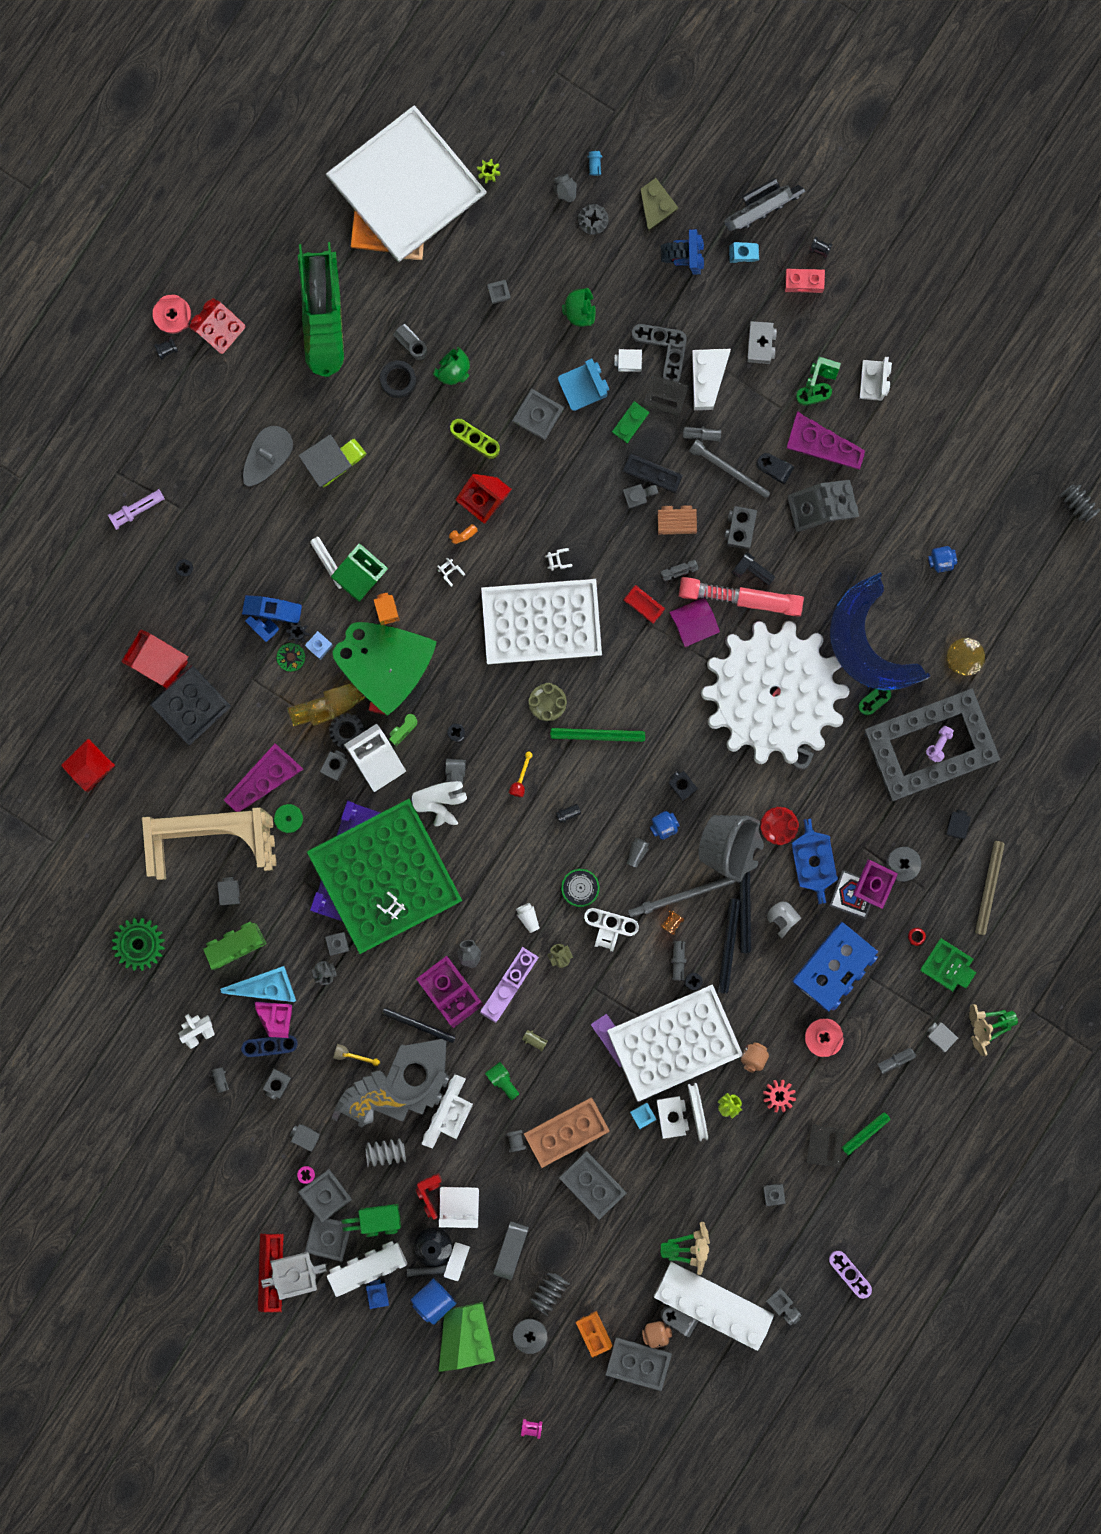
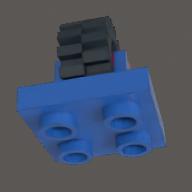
M697 229L689 230L688 240H676L673 243L661 245V261L674 263L675 265H690L693 275L701 274V269H704V257L700 254V250H704L702 235H699Z

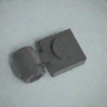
M781 1288L766 1300L778 1315L785 1312L786 1315L783 1318L790 1326L793 1323L795 1325L800 1320L802 1315L795 1307L789 1308L793 1301Z

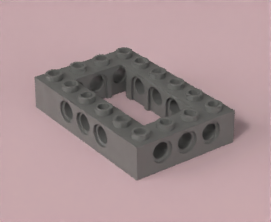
M973 688L863 731L891 802L1000 760ZM961 713L962 723L967 728L970 736L969 741L973 744L974 750L904 776L890 740L897 739L905 734L915 732Z

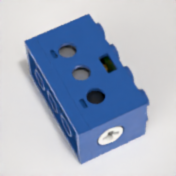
M840 922L791 982L824 1010L833 1011L840 1005L841 1001L839 999L841 996H847L853 989L851 984L855 980L859 981L866 973L864 968L867 965L871 966L876 961L878 951L846 924Z

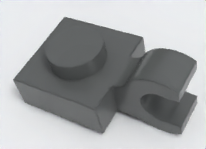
M642 484L623 490L629 509L646 504V497L658 494L656 485L643 489Z

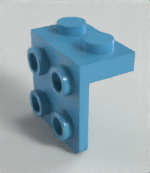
M593 359L585 361V365L558 377L568 404L573 411L607 397L609 387L605 379L601 380L599 373H602L598 362L594 363Z

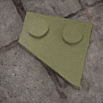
M656 178L641 188L647 229L650 231L677 211L678 206Z

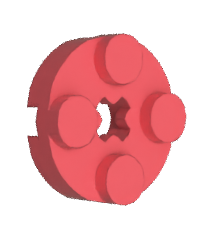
M166 295L159 299L154 306L153 319L161 331L169 334L179 333L188 327L191 320V309L188 303L181 297ZM171 309L177 312V316L174 319L167 317Z
M818 1019L812 1022L805 1032V1043L808 1049L817 1056L829 1057L834 1055L843 1045L844 1040L841 1027L831 1019ZM827 1032L829 1041L821 1043L819 1035Z

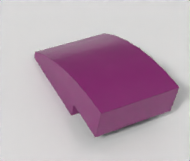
M447 956L416 978L453 1028L484 1005Z

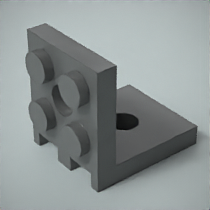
M850 480L820 483L787 495L796 532L831 521L859 517ZM807 504L810 506L809 513L806 510Z

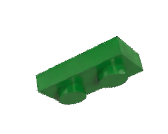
M634 401L612 433L628 444L650 412Z

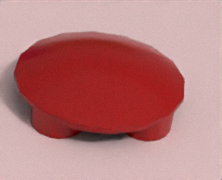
M775 807L768 810L762 817L760 825L765 839L777 845L789 843L794 839L799 827L795 814L785 807Z

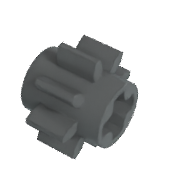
M327 961L317 963L316 969L312 970L315 982H320L322 985L332 983L333 977L337 976L333 963L329 964Z

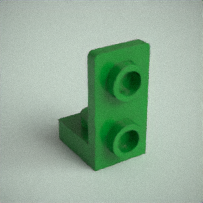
M819 357L817 364L813 363L810 374L813 377L808 378L805 389H809L807 396L811 397L817 375L836 380L841 363Z

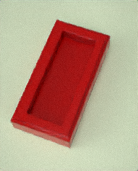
M636 585L624 599L627 604L652 624L655 623L665 610L664 607Z

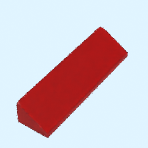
M260 1234L259 1312H282V1299L279 1300L277 1289L274 1285L263 1288L261 1280L272 1278L270 1261L283 1258V1234Z

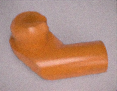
M471 524L460 534L454 530L449 534V538L452 540V543L457 544L468 540L478 530L475 525Z

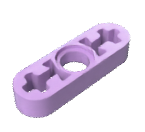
M842 1251L832 1252L829 1256V1262L856 1296L862 1299L869 1297L872 1288L868 1281ZM835 1255L843 1256L841 1261L844 1263V1265H846L847 1262L850 1264L844 1267L842 1272L839 1271V1269L842 1268L840 1264L833 1263V1261L835 1260ZM848 1269H853L856 1272L853 1280H848L845 1277V1272ZM859 1277L862 1278V1280L859 1281V1283L862 1286L867 1285L866 1294H859V1287L856 1284L854 1285V1287H852L851 1285L852 1283H855L859 1279Z

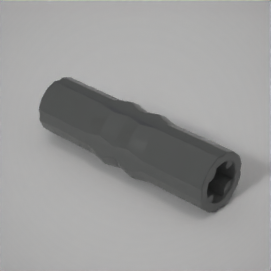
M309 257L310 313L326 314L325 257Z

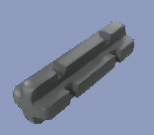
M692 560L688 564L683 563L671 567V570H663L661 575L664 581L671 580V577L677 578L689 574V571L691 573L697 571L698 565L695 560Z

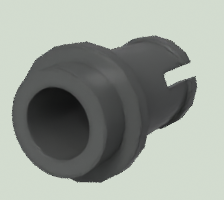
M223 1067L212 1070L211 1074L215 1081L217 1093L229 1090L224 1074L226 1071L223 1070Z

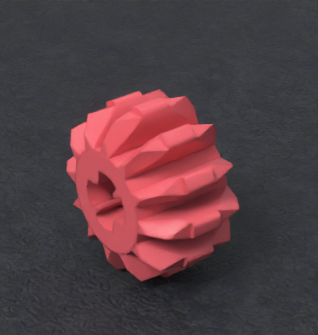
M774 1080L773 1084L775 1087L773 1088L770 1084H767V1088L771 1091H763V1094L769 1095V1098H765L763 1101H771L767 1106L769 1109L775 1104L774 1112H778L779 1106H781L782 1112H785L784 1105L786 1104L791 1108L792 1105L788 1101L796 1100V1098L790 1097L791 1094L795 1093V1090L788 1091L791 1087L790 1083L784 1088V1080H781L780 1086ZM777 1091L779 1093L783 1091L784 1094L782 1096L784 1099L782 1101L780 1099L778 1101L775 1100V1093Z

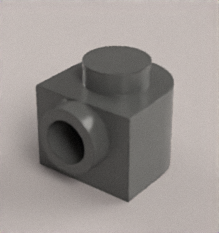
M801 745L797 749L798 759L792 764L797 770L807 769L814 755L810 748Z

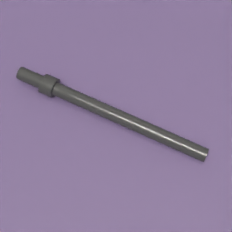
M726 877L651 903L650 901L642 903V906L628 910L630 917L643 913L649 914L655 909L735 883L736 881Z

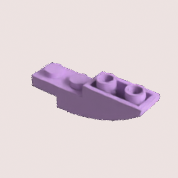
M522 947L480 1013L496 1023L539 957Z

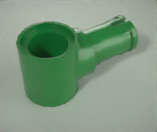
M498 1062L485 1073L495 1087H501L510 1100H513L520 1094L511 1083L510 1074L501 1062Z

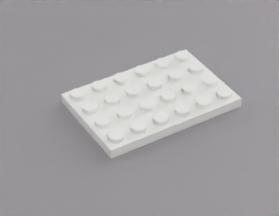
M596 579L481 588L487 664L602 656Z
M713 985L607 1030L637 1102L742 1056V1051Z

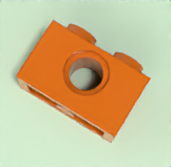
M388 593L377 595L374 603L380 624L385 625L400 621L393 595H388Z

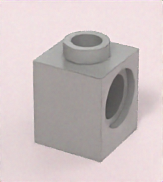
M942 1022L934 1023L927 1030L929 1032L927 1037L943 1052H946L958 1039Z

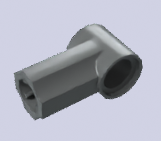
M403 324L395 331L393 336L415 360H423L427 356L428 351L425 343L406 324ZM421 346L423 347V352L415 354L413 352L414 348Z
M446 759V782L460 781L463 785L466 760ZM462 788L452 791L453 795L462 793Z

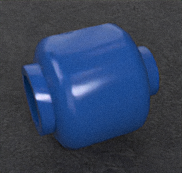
M949 546L934 548L931 556H928L930 568L934 567V570L938 573L953 570L957 564L955 550H952Z
M664 811L652 818L653 825L650 826V829L655 837L659 836L664 840L678 832L677 827L680 825L673 813L670 814Z

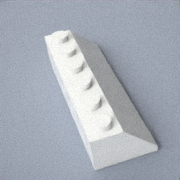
M670 1262L654 1294V1298L757 1351L774 1317L773 1313L673 1262Z

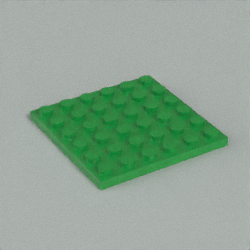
M410 799L307 851L360 954L462 901ZM387 892L397 898L396 902L400 905L404 904L405 910L402 909L396 916L398 919H392L390 913L386 912L385 914L376 906L379 904L385 910L391 906L394 899ZM395 904L390 912L394 913L399 906Z

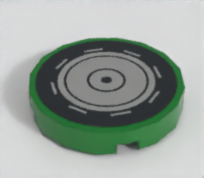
M576 869L565 876L561 890L563 897L568 903L573 906L584 907L596 900L600 885L592 872L586 869Z

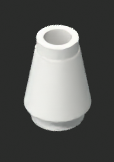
M527 903L516 909L518 918L529 933L540 928L534 906Z

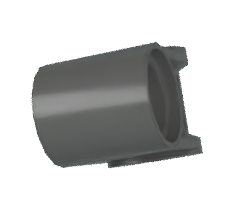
M665 1306L661 1310L662 1320L687 1337L691 1336L699 1322L697 1319L671 1306ZM672 1312L674 1314V1318L670 1317L668 1319L666 1313Z

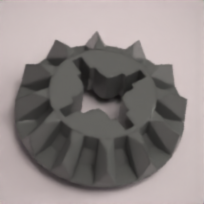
M588 204L582 208L578 215L579 226L588 234H599L608 225V213L604 207L597 204ZM596 212V218L599 220L595 221L592 227L591 220L585 217H592V214Z

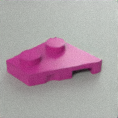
M255 1002V1010L268 1036L288 1038L292 1005Z

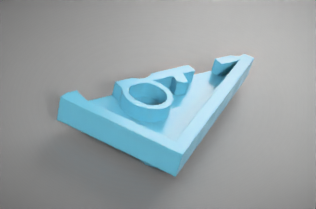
M284 966L220 989L223 994L289 1002L296 1001Z

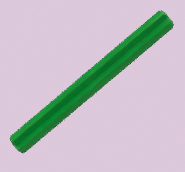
M552 728L550 737L552 739L644 742L645 732Z

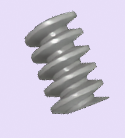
M400 1138L397 1140L396 1145L392 1139L388 1146L385 1140L382 1141L381 1146L378 1145L377 1141L374 1143V1147H371L369 1142L366 1145L368 1167L370 1161L374 1167L377 1165L378 1160L381 1165H384L386 1159L389 1165L392 1164L393 1158L398 1164L401 1157L406 1162L404 1143L401 1142Z

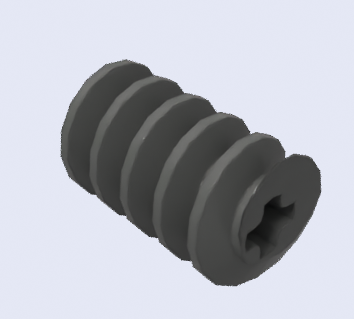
M1072 484L1059 497L1066 496L1064 503L1071 502L1068 509L1075 508L1073 515L1080 514L1078 521L1085 520V524L1099 513L1100 508L1093 510L1096 503L1089 504L1088 502L1091 497H1083L1086 490L1079 492L1082 485Z
M548 1273L547 1275L550 1280H543L546 1286L539 1285L541 1293H534L537 1300L530 1299L533 1306L547 1316L546 1310H553L550 1303L557 1304L554 1297L561 1298L562 1296L559 1290L566 1291L563 1284L570 1285L568 1281L556 1273Z

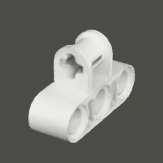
M596 908L588 909L584 915L587 924L600 928L595 947L609 948L612 952L618 933L633 936L639 929L638 923L634 919ZM592 911L596 912L599 916L598 920L594 923L590 922L587 918L588 913ZM608 917H614L617 920L615 927L610 928L606 925ZM627 922L635 924V931L633 933L625 931L624 926Z

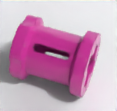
M523 1419L521 1436H536L537 1439H540L542 1421L535 1423Z

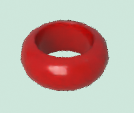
M913 928L908 934V939L911 944L919 946L924 943L926 935L922 929ZM919 931L922 934L920 942L912 940L913 932Z

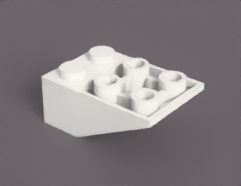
M377 724L344 744L374 792L406 772Z

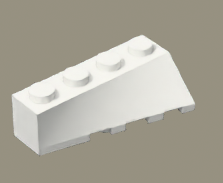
M393 1241L382 1245L383 1249L378 1252L373 1249L365 1253V1258L358 1260L356 1257L347 1261L348 1265L343 1268L339 1265L330 1269V1274L327 1275V1278L335 1296L338 1297L360 1287L362 1284L374 1281L379 1276L387 1275L397 1268L405 1267L407 1261L398 1242L394 1244Z

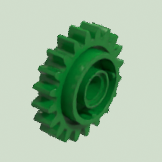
M133 918V924L126 920L127 927L119 925L122 932H114L118 936V939H112L113 942L117 943V946L112 947V949L118 950L114 957L121 956L119 963L121 964L126 961L125 968H129L132 964L133 971H136L138 965L141 971H144L145 964L148 968H152L151 961L157 964L156 956L163 957L159 953V950L165 949V947L160 946V943L165 942V939H159L163 932H156L158 925L151 927V920L147 924H145L144 918H141L140 923H138L136 918ZM137 939H141L144 943L143 948L140 950L134 947V942Z

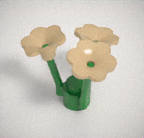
M976 1004L970 1005L969 1017L972 1027H975L974 1034L976 1035L972 1036L971 1039L980 1055L986 1056L987 1051L985 1047L990 1044V1041L1011 1030V1027L1016 1026L1018 1018L1014 1011L1006 1012V1010L985 1013V1011L978 1012ZM1000 1016L998 1017V1023L993 1025L987 1024L985 1018ZM994 1028H1003L991 1036V1032Z
M700 1222V1231L693 1232L694 1234L677 1239H668V1242H663L661 1244L662 1258H669V1261H681L697 1266V1275H701L707 1260V1254L709 1253V1246L707 1244H710L704 1222ZM693 1238L697 1239L696 1245L691 1246V1248H679V1245L676 1244ZM679 1252H691L696 1255V1258L688 1259L678 1257Z

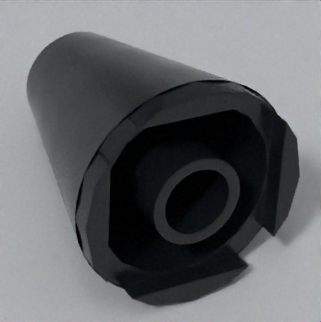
M438 1228L423 1230L418 1234L414 1242L415 1256L422 1264L427 1266L442 1265L449 1259L452 1252L450 1237ZM430 1246L435 1248L434 1253L428 1251Z

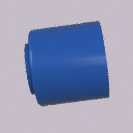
M434 1278L411 1299L416 1312L427 1323L430 1322L433 1325L457 1304L452 1296Z

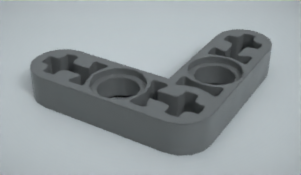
M645 324L635 325L632 330V337L635 341L668 347L663 380L669 386L676 385L681 376L687 340L685 333L680 330ZM639 328H641L644 333H649V329L652 330L651 340H647L648 335H642V338H638V334L635 331H639ZM655 332H663L665 338L662 341H656L654 339ZM668 333H671L670 337L672 338L680 335V338L683 339L679 344H675V340L671 339L669 343H666ZM672 353H677L680 356L678 363L670 361L669 356ZM667 365L679 367V370L675 368L674 376H677V379H673V382L669 381V378L666 377L671 372V368H667Z

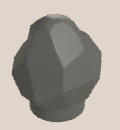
M567 173L556 177L553 188L557 197L567 202L574 201L577 183L572 178H569Z
M465 940L460 943V949L457 951L461 964L469 968L476 967L481 957L480 949L473 940Z

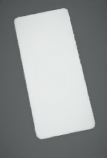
M457 1242L454 1244L444 1277L455 1281L459 1280L470 1248L469 1246Z

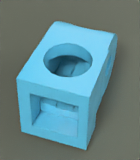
M732 243L729 246L730 263L758 261L759 245L756 243Z

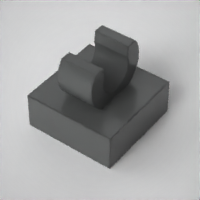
M506 280L487 284L492 304L511 299Z

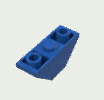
M245 595L242 615L298 624L302 605L274 598Z

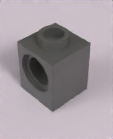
M337 750L335 753L330 751L320 772L339 781L348 763V760L345 759L346 755ZM334 759L340 761V767L337 770L330 768V762Z
M233 877L222 878V882H218L220 905L240 904L238 881H234Z
M345 932L325 937L330 956L350 951Z
M274 1069L263 1088L266 1091L265 1095L274 1100L276 1097L280 1099L292 1077ZM273 1080L281 1082L282 1087L279 1091L272 1089L271 1083Z
M301 1123L298 1127L294 1126L290 1134L293 1137L291 1142L311 1152L321 1133Z
M782 1183L762 1186L766 1206L786 1204Z

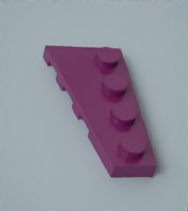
M797 411L786 449L860 470L865 450L841 438Z
M274 744L227 795L224 801L236 812H241L304 769L278 745Z

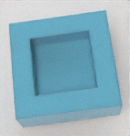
M648 1103L630 1112L639 1129L657 1120Z

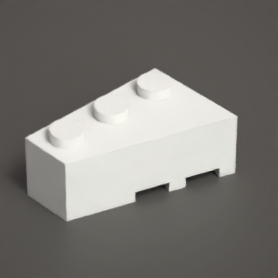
M731 349L692 351L694 410H713Z

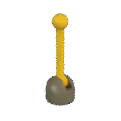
M337 1044L333 1059L337 1060L351 1057L372 1063L374 1066L380 1064L378 1059L372 1060L351 1054L345 1046Z

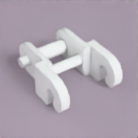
M569 548L557 550V553L554 554L549 552L548 555H545L550 565L547 569L552 571L557 567H560V569L572 567V564L561 565L559 553L567 552ZM553 556H556L558 565L553 564Z
M446 558V563L441 567L437 566L439 568L438 572L441 571L445 575L443 578L446 582L453 586L447 578L448 575L456 569L463 576L465 573L458 565L454 566L452 559ZM448 565H451L452 568L447 573H445L444 569Z
M387 892L394 899L391 906L387 910L383 909L379 904L376 906L385 914L386 912L390 913L392 919H398L396 916L402 909L405 910L404 904L400 905L396 902L397 898L390 892ZM397 904L399 907L394 913H391L390 910Z

